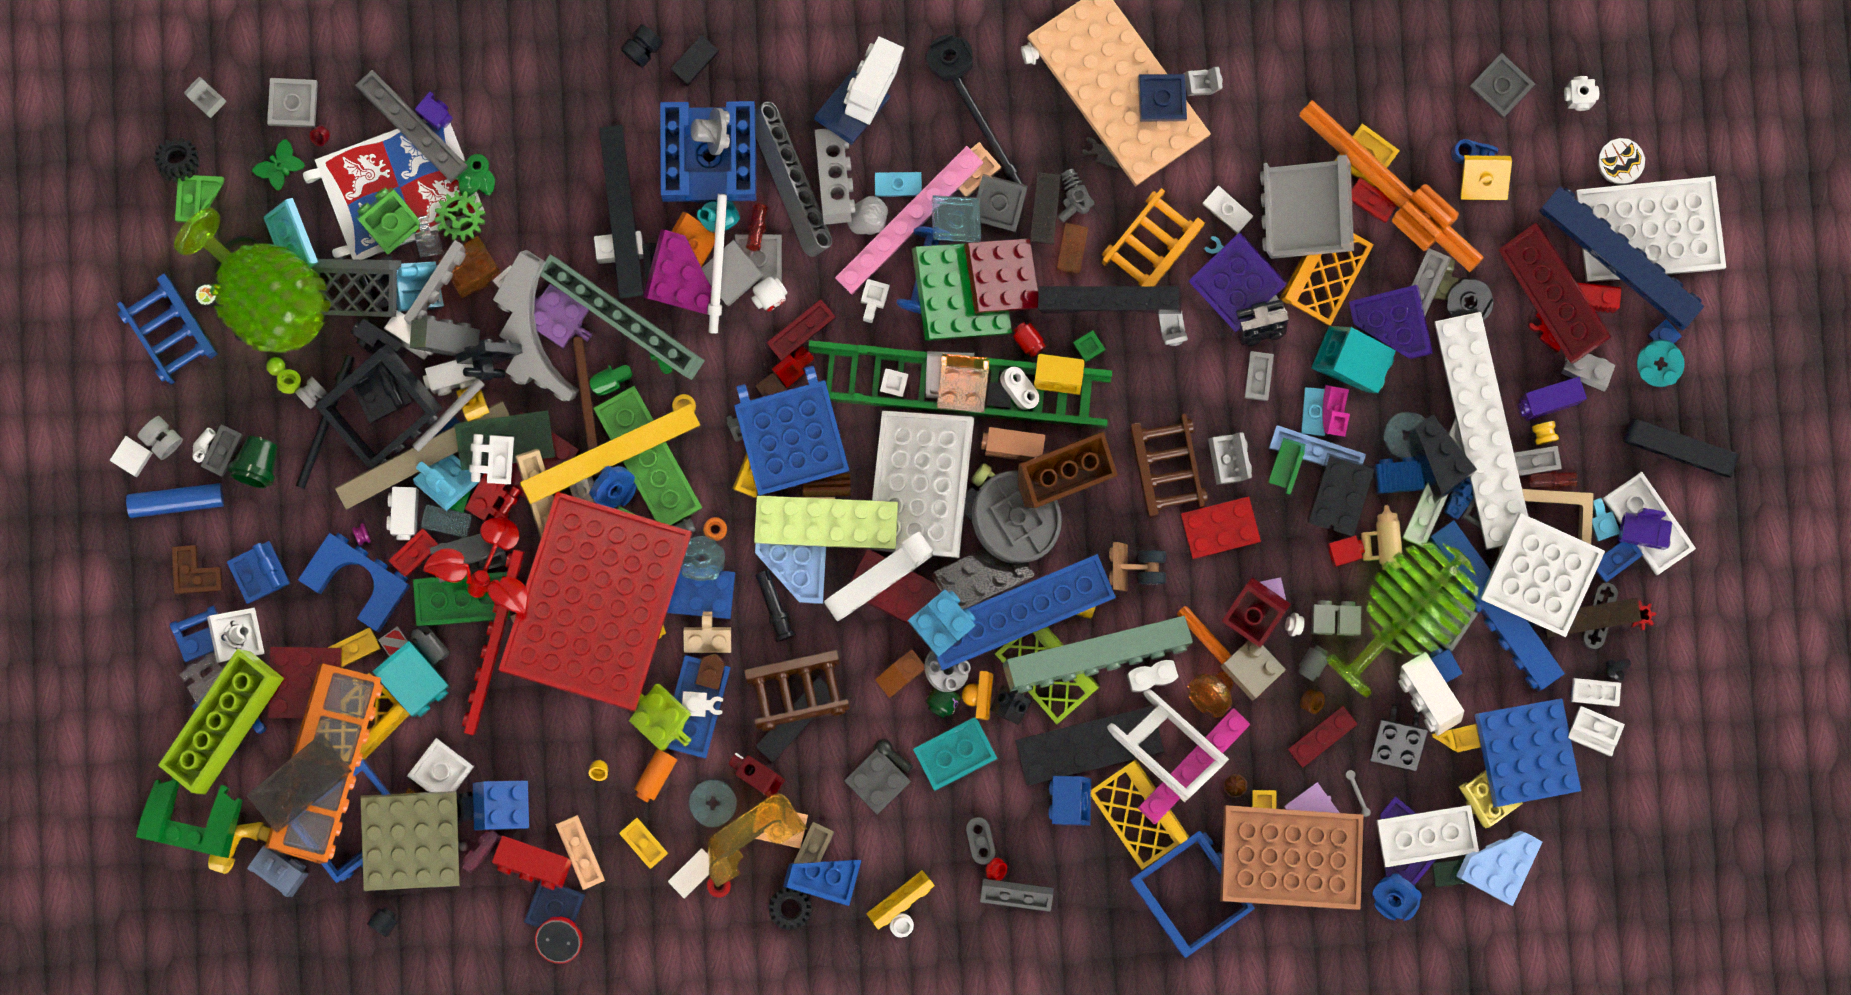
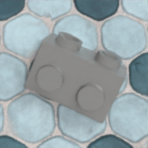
M1587 354L1574 364L1570 363L1567 357L1565 358L1566 362L1561 374L1571 378L1580 376L1581 382L1605 392L1615 368L1614 364L1604 358H1598L1591 354Z
M1243 432L1208 439L1216 485L1241 482L1252 478V466L1247 452L1248 444Z

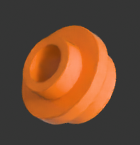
M717 517L710 518L704 524V534L709 540L719 541L727 533L726 523ZM714 525L720 527V531L717 534L711 532V528Z

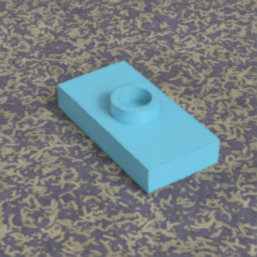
M921 172L875 173V197H916L922 191Z
M1305 387L1301 426L1302 434L1325 436L1323 426V398L1325 389Z

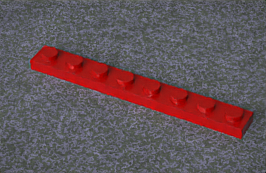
M515 549L513 554H508L505 567H508L507 576H502V578L512 577L518 579L525 554L524 551ZM497 603L494 604L493 612L496 613L494 622L490 621L487 635L490 636L488 645L484 644L480 658L484 659L482 668H477L474 681H478L476 690H471L468 703L472 704L470 713H465L462 726L465 727L464 733L470 735L476 734L509 613L508 609Z

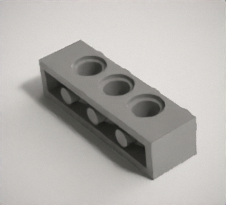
M829 129L815 130L824 225L852 222L851 214L856 213L854 199H849V192H853L852 178H847V171L851 170L850 156L845 157V149H849V143ZM830 152L839 153L836 157H830L828 154ZM833 173H839L841 175L839 178L830 177V175ZM836 194L843 196L840 200H835L832 197Z

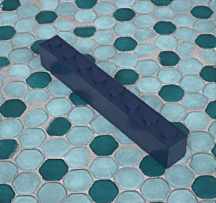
M1559 186L1538 211L1682 331L1689 326L1704 308V305L1701 304L1702 300L1692 292L1689 294L1683 289L1684 285L1674 277L1671 279L1666 275L1665 269L1656 262L1653 264L1647 259V254L1638 247L1635 249L1631 246L1629 239L1620 232L1617 234L1611 229V224L1607 220L1596 217L1593 214V209L1586 203L1581 204L1575 199V194L1568 188L1563 189Z

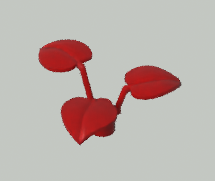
M492 518L482 524L480 529L481 537L485 542L493 544V547L483 570L474 572L472 577L469 565L464 563L463 554L457 550L441 549L432 554L423 568L424 572L431 573L448 582H460L467 576L466 583L469 584L467 590L471 596L480 598L488 592L489 597L500 606L519 614L525 613L528 595L525 585L512 577H504L500 582L496 579L490 582V577L487 573L497 546L504 550H511L518 543V528L509 519Z

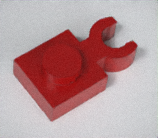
M1537 313L1535 317L1540 320L1541 324L1540 326H1535L1533 323H1530L1528 325L1529 329L1534 332L1540 331L1542 335L1539 340L1558 353L1561 349L1539 313Z

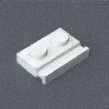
M1580 706L1568 738L1608 756H1612L1625 724Z

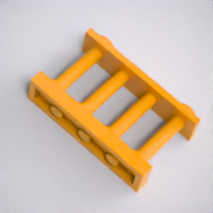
M1162 188L1158 193L1153 191L1145 201L1148 205L1114 247L1110 244L1102 253V256L1105 257L1102 261L1104 266L1112 260L1135 278L1140 286H1155L1205 224L1198 217L1194 222L1186 220L1161 200L1165 192ZM1154 206L1183 228L1184 235L1179 240L1177 238L1173 239L1146 217ZM1139 224L1168 246L1167 249L1170 252L1165 258L1163 256L1159 257L1132 235ZM1125 242L1154 264L1155 270L1151 275L1143 274L1117 253Z

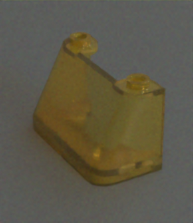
M774 794L769 796L709 838V875L717 887L741 874L738 870V864L744 857L739 849L762 833H765L771 842L780 844L807 829L784 795Z

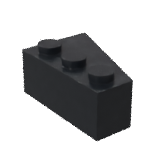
M1431 415L1416 426L1408 436L1418 463H1421L1425 481L1429 484L1432 491L1434 504L1467 481L1476 472L1477 468L1434 415Z

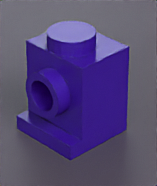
M429 92L415 110L421 118L439 131L442 127L446 128L451 123L453 117L447 111L449 108L439 99L435 102L434 94Z

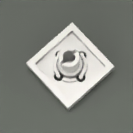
M255 608L207 617L217 663L229 661L236 651L235 648L251 651L256 656L265 654Z

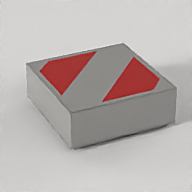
M398 626L378 639L389 657L408 642Z

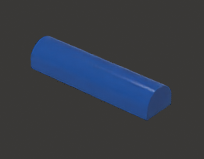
M222 483L127 494L126 505L130 518L224 507Z

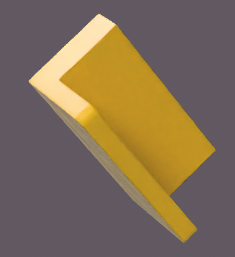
M1039 354L1034 380L1035 389L1080 395L1084 360Z

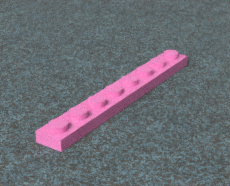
M966 146L835 278L853 295L914 234V229L922 226L983 164V161Z

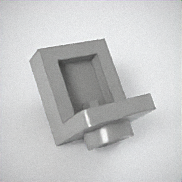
M1219 67L1184 73L1187 96L1211 95L1222 89L1223 79Z
M198 77L184 92L210 118L227 102L201 77Z
M1182 310L1181 314H1158L1161 337L1165 345L1177 346L1182 344V341L1188 340L1184 328Z

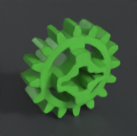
M455 191L452 198L449 194H446L447 201H439L442 208L435 209V212L440 215L434 218L436 223H441L437 227L438 230H446L444 237L447 238L452 235L453 241L461 237L462 241L465 242L468 235L471 239H474V231L481 233L479 224L485 225V220L480 218L486 215L484 210H479L483 206L482 203H475V195L468 198L466 191H464L462 196H459V193ZM458 202V205H456L455 207L448 208L453 203ZM468 204L473 207L476 215L468 212ZM460 212H463L465 218H461L460 221H457L455 215H459ZM445 218L452 221V229L446 225ZM467 225H472L469 229L462 231Z

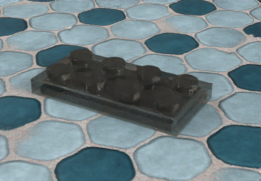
M985 548L932 574L941 592L946 589L949 593L952 590L960 599L958 605L962 610L989 600L1033 579L1035 576L1028 563L1012 564L1002 561L990 554Z
M320 734L248 793L247 796L274 831L278 833L351 773L352 770L326 737Z

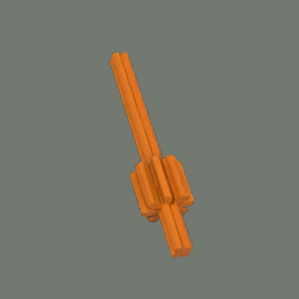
M1313 100L1300 112L1299 116L1341 155H1347L1351 164L1400 208L1393 216L1392 222L1423 251L1428 250L1437 242L1469 272L1483 260L1484 257L1451 227L1457 220L1459 213L1428 184L1422 185L1420 189L1413 193Z

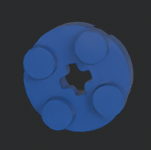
M606 466L594 482L589 495L594 503L611 508L617 507L620 504L625 506L635 494V477L624 467Z
M1395 873L1390 875V877L1381 879L1373 890L1376 909L1390 920H1396L1397 918L1403 919V921L1409 920L1415 915L1420 906L1421 892L1399 874ZM1394 895L1399 897L1400 900H1393Z

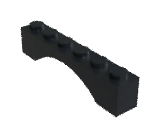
M1039 286L1038 310L1042 314H1068L1090 311L1181 314L1182 291L1179 286Z

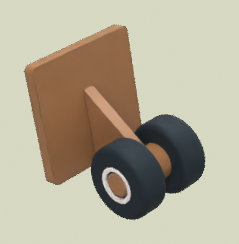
M1113 542V547L1109 551L1110 561L1113 562V571H1110L1109 580L1114 590L1128 591V570H1145V572L1138 573L1139 584L1166 583V573L1159 572V563L1166 562L1165 551H1139L1138 562L1145 563V565L1128 564V545Z

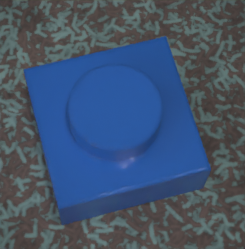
M1667 319L1647 335L1652 341L1663 339L1675 343L1682 337Z

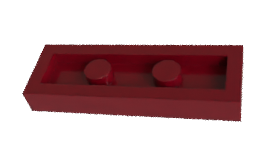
M820 299L770 339L767 345L779 360L782 361L836 317Z
M1342 706L1287 750L1300 767L1303 768L1358 724L1345 707Z

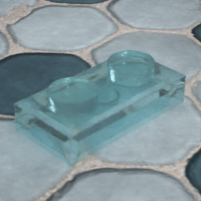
M426 505L421 528L458 537H468L472 515L453 510L446 511L443 508Z

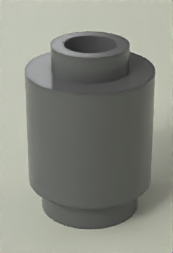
M1317 645L1314 649L1309 647L1299 664L1298 673L1314 682L1316 677H1320L1330 660L1326 656L1328 651Z

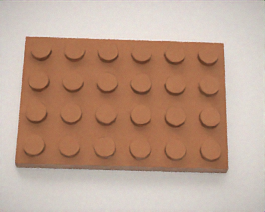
M1224 806L1220 901L1360 910L1364 815Z

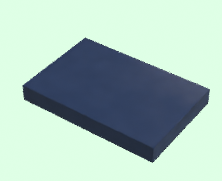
M854 70L850 72L814 117L817 122L850 145H853L869 125L845 114L847 104L844 103V100L848 93L847 89L851 79L856 78L858 74ZM886 93L875 116L890 99L889 94Z

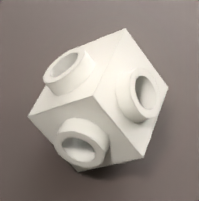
M1578 76L1569 82L1564 89L1565 101H1568V109L1575 108L1576 111L1589 110L1596 103V100L1599 99V88L1595 86V79H1588L1587 76ZM1580 90H1585L1586 95L1581 94Z

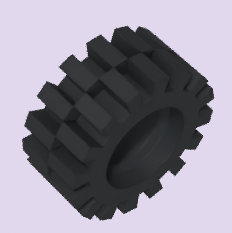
M176 137L172 138L173 142H169L167 139L165 140L166 145L161 143L159 149L155 151L154 159L158 172L167 181H170L171 178L173 182H178V178H181V181H186L185 176H188L190 179L193 177L192 172L196 174L197 167L199 168L200 165L194 144H191L189 140L185 142L184 138H180V141H177ZM176 156L186 157L179 163H169V160Z
M786 887L782 888L770 899L769 915L772 921L780 928L786 930L800 928L808 921L811 915L810 899L805 893ZM787 899H793L799 904V913L793 918H787L781 912V905Z

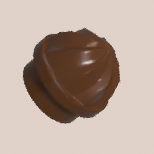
M1229 775L1224 781V790L1231 797H1240L1247 790V781L1242 775Z

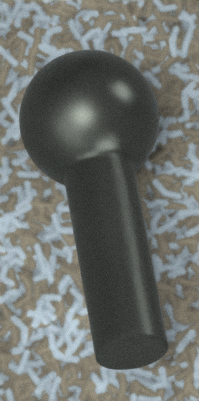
M880 739L875 743L874 751L877 749L879 753L884 754L905 772L909 773L912 770L913 765L893 750L890 741Z

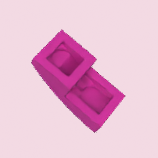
M1325 385L1323 398V426L1325 433L1345 437L1350 417L1349 413L1344 412L1349 389Z

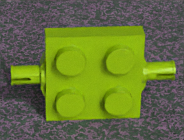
M655 684L646 696L641 693L638 708L629 722L659 750L665 751L675 739H678L683 746H687L691 742V738L682 730L691 713L660 684Z

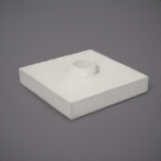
M436 738L407 776L428 792L456 791L474 766Z

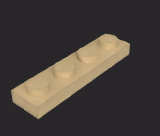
M539 449L515 456L523 481L545 471ZM553 494L530 505L540 539L553 504Z

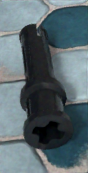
M766 570L756 574L755 576L769 610V623L773 624L777 635L775 638L776 642L796 636L788 621L789 614L783 610L770 571Z

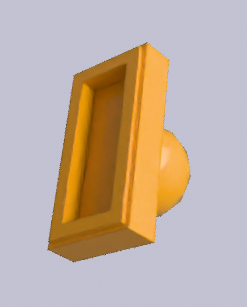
M980 671L979 684H968L962 691L964 703L969 706H977L976 718L980 720H988L990 718L989 709L991 707L993 673L987 671Z

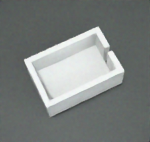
M878 37L875 44L870 43L865 54L867 56L865 61L862 60L856 71L858 73L856 78H852L849 83L848 93L844 100V103L847 104L845 114L869 125L871 124L897 73L904 47L881 37Z
M1426 652L1402 665L1398 682L1405 693L1409 692L1412 696L1411 703L1415 710L1423 713L1426 718L1424 723L1430 732L1434 731L1438 736L1462 721L1463 708Z

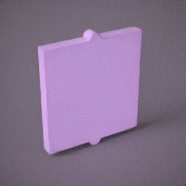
M1318 782L1284 806L1286 810L1339 813L1331 802V796L1326 795Z

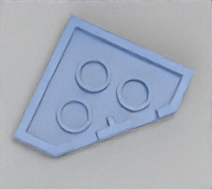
M778 544L755 545V554L799 603L823 604L826 547Z
M1518 831L1508 839L1498 840L1487 845L1485 849L1479 852L1467 854L1456 877L1513 906L1542 841L1526 832Z

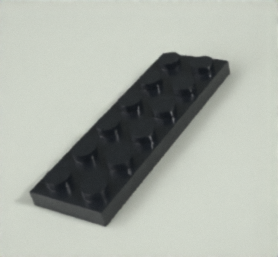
M1153 706L1015 740L1026 785L1029 786L1053 780V776H1069L1137 759L1112 736L1107 726L1113 723L1128 735L1154 710ZM1158 727L1138 745L1148 755L1164 752Z

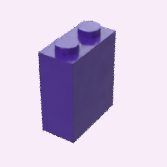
M1579 376L1525 393L1519 398L1520 403L1517 404L1520 416H1524L1525 420L1529 421L1579 405L1587 397Z

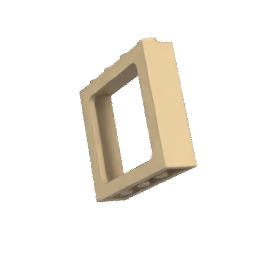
M1522 489L1526 502L1580 505L1578 539L1591 544L1593 493ZM1502 546V547H1499V554H1500V552H1501L1503 546Z

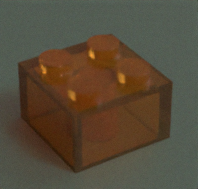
M942 354L937 408L984 413L989 358Z

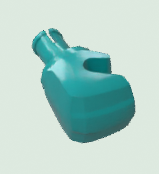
M727 201L725 231L732 228L740 220L738 210L732 201ZM717 202L706 203L697 212V217L703 226L715 233Z

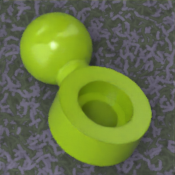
M274 357L267 362V371L271 375L277 376V388L281 392L291 394L300 388V375L294 370H285V363L281 358Z

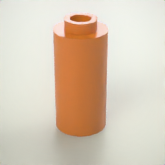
M657 748L634 790L638 791L635 796L647 803L649 799L654 801L675 766L677 759Z

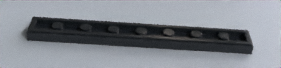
M622 124L599 128L619 296L621 299L644 295L624 129Z

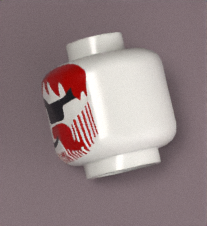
M767 277L753 287L755 296L751 299L758 309L763 307L764 310L770 312L785 302L787 291L778 278L774 280L772 277Z

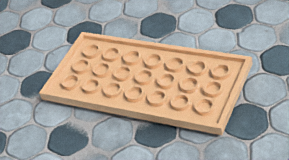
M1080 0L1028 35L1027 38L1038 51L1041 58L1135 187L1210 136L1211 133L1187 100L1186 121L1140 122L1138 75L1167 73L1113 0Z

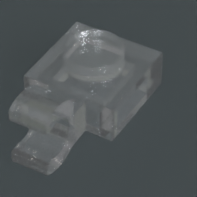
M428 216L418 217L420 233L415 234V240L420 258L442 254L443 247L438 230L431 231Z

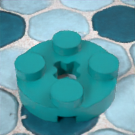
M1663 339L1654 340L1643 347L1637 356V369L1640 376L1652 386L1665 387L1675 384L1683 373L1685 365L1683 355L1680 349L1671 341ZM1660 357H1663L1664 362L1667 363L1662 369H1658L1657 365L1654 364V361H1659Z

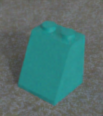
M1329 326L1311 369L1362 391L1378 393L1385 383L1388 369L1394 362L1396 350L1352 327Z
M410 641L372 671L376 677L381 678L382 684L412 717L417 715L422 717L431 709L429 705L433 701L437 700L439 702L449 694L447 690L450 688V685L415 644Z

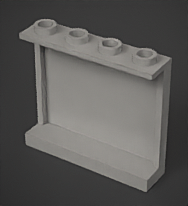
M1347 155L1337 156L1338 161L1271 168L1267 163H1264V171L1260 172L1261 184L1264 185L1265 193L1261 194L1262 207H1265V215L1262 216V227L1266 229V237L1263 238L1262 243L1264 252L1267 251L1271 259L1354 251L1351 162Z

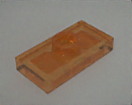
M1065 224L1057 270L1080 273L1089 227Z

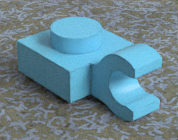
M1602 498L1593 500L1595 518H1592V529L1596 540L1600 541L1619 534L1620 530L1613 511L1605 512Z

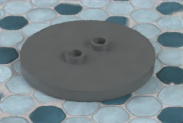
M1017 470L1005 471L988 479L978 490L972 505V523L976 536L990 554L1002 561L1012 564L1033 562L1046 555L1058 540L1062 524L1058 501L1055 500L1037 508L1025 507L1018 487Z

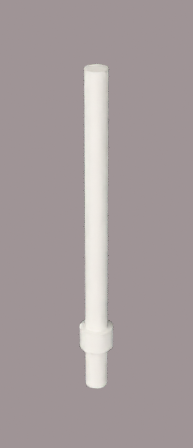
M718 194L711 303L708 304L707 313L710 315L709 333H718L719 315L722 314L720 294L727 204L726 194Z

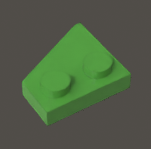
M192 175L193 177L190 179L188 176H185L186 181H181V178H178L175 221L200 223L224 184L225 178Z

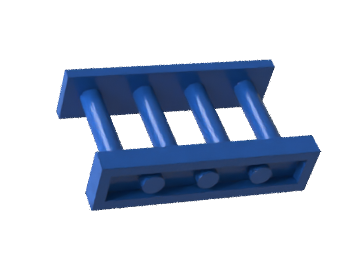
M163 274L156 278L160 283L157 286V290L129 308L122 302L117 303L120 311L117 313L125 324L129 322L158 367L155 372L161 381L166 380L169 384H173L175 381L171 377V373L199 355L204 356L206 354L208 358L212 359L218 353L169 277ZM169 297L173 303L170 305V309L142 327L138 326L133 318L135 314L160 298ZM176 316L178 318L181 316L185 322L182 325L183 328L152 347L145 335ZM193 335L198 342L195 344V347L164 366L158 354L186 336L191 337Z

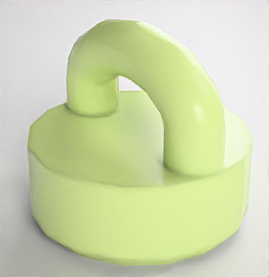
M986 463L982 464L973 475L972 483L978 487L982 486L988 476L990 478L995 476L991 471L992 468Z

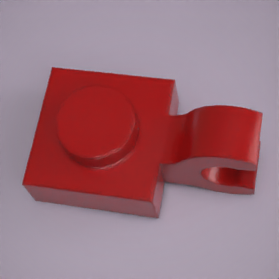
M802 346L796 351L794 358L789 354L772 370L782 384L788 388L804 374L802 368L812 362L814 357Z

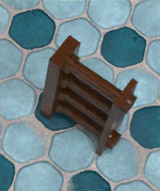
M1186 414L1180 416L1181 423L1148 430L1141 428L1140 423L1130 425L1148 518L1157 517L1159 515L1158 511L1162 510V507L1197 501L1199 509L1205 506V501H1208L1206 488H1201L1190 433L1194 432L1192 420L1187 419ZM1183 432L1186 446L1151 453L1150 450L1146 451L1144 442H1147L1150 438ZM1188 455L1190 469L1160 475L1150 474L1149 465L1152 462ZM1189 478L1193 479L1195 492L1164 498L1155 497L1154 488L1158 484Z
M837 650L744 670L748 685L752 684L755 686L762 718L755 719L757 729L769 731L775 729L776 725L830 713L832 716L844 714L845 710H849L848 700L840 701L834 669L836 665H840ZM822 669L825 672L831 703L817 706L811 674L813 670ZM799 674L802 677L808 708L794 711L788 679L790 675ZM775 679L779 682L785 713L771 716L764 684H766L767 680Z

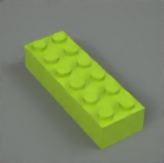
M237 649L158 766L191 793L205 795L284 678L251 651Z

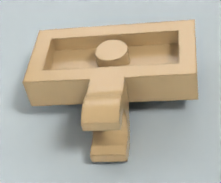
M703 612L702 627H684V653H731V627H712V612Z

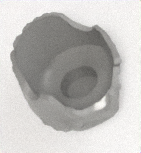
M868 196L855 204L856 213L851 214L852 222H847L851 231L856 234L872 235L880 233L886 226L888 208L878 197Z

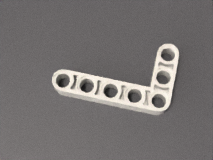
M919 531L906 539L900 549L830 596L824 603L836 621H840L931 558L933 550Z

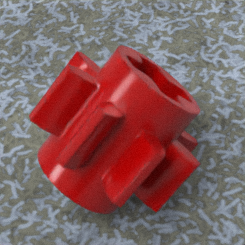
M1638 601L1640 611L1644 612L1643 617L1645 619L1632 623L1630 627L1633 628L1639 625L1642 631L1645 630V623L1650 626L1654 624L1651 618L1657 614L1649 609L1652 605L1651 603L1642 606V602Z

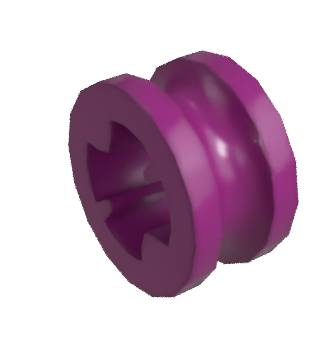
M361 523L359 528L352 527L360 547L363 546L364 542H371L364 523Z

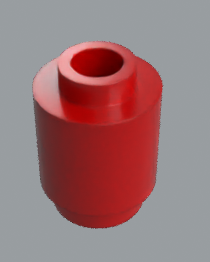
M1023 322L1013 330L1016 333L1013 336L1014 340L1025 354H1029L1031 358L1046 347L1043 343L1045 340L1032 323L1026 325Z

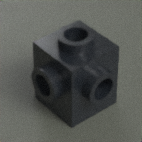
M1002 685L989 710L1003 719L1019 725L1032 700L1024 696L1025 692L1018 693V690L1010 692L1008 687Z

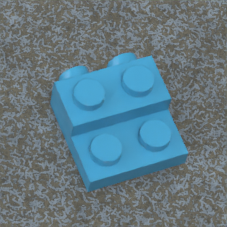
M945 589L907 620L937 657L976 626L973 623L976 620L968 609L964 611L958 605L960 599L952 590L948 593Z

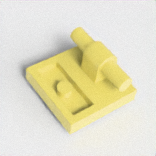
M1486 771L1469 783L1465 782L1459 786L1467 800L1465 803L1467 806L1471 805L1472 814L1477 816L1481 825L1485 828L1491 827L1523 804L1521 802L1493 807Z

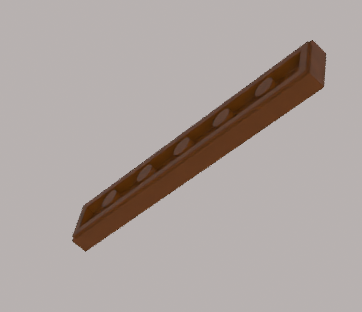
M575 337L573 339L587 448L589 451L598 446L582 337ZM601 472L593 475L592 478H598Z

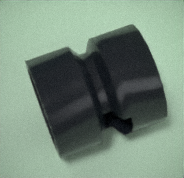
M640 24L633 33L634 38L628 39L620 50L636 65L644 68L651 60L650 54L657 53L664 42L652 30Z

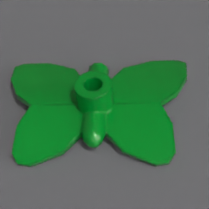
M283 139L278 144L275 152L277 159L273 155L269 157V160L273 163L264 161L258 163L252 169L256 176L269 178L271 185L278 191L282 189L285 182L284 175L289 176V171H298L305 166L299 158L292 156L293 149L287 139Z

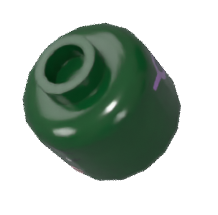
M933 687L926 698V703L929 706V711L944 718L945 715L951 716L954 713L961 697L956 693V690L953 692H942Z

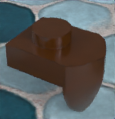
M711 654L701 660L696 684L719 690L725 663L720 656Z

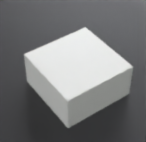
M125 436L110 461L133 476L138 477L153 453Z

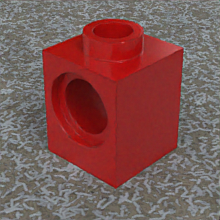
M1357 536L1327 545L1333 568L1361 560L1363 558L1362 554L1365 553L1362 540H1357Z

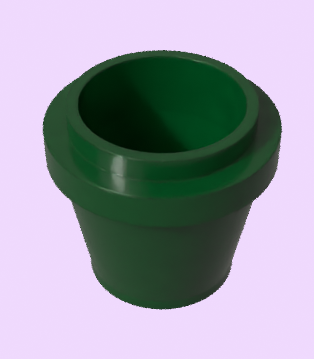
M248 436L235 460L229 464L228 471L231 473V477L243 484L256 488L272 486L275 480L273 473L278 446L266 439Z

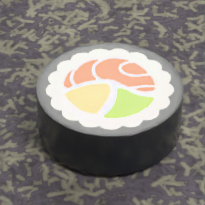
M203 283L196 288L194 297L196 302L202 307H212L217 303L219 293L212 284Z

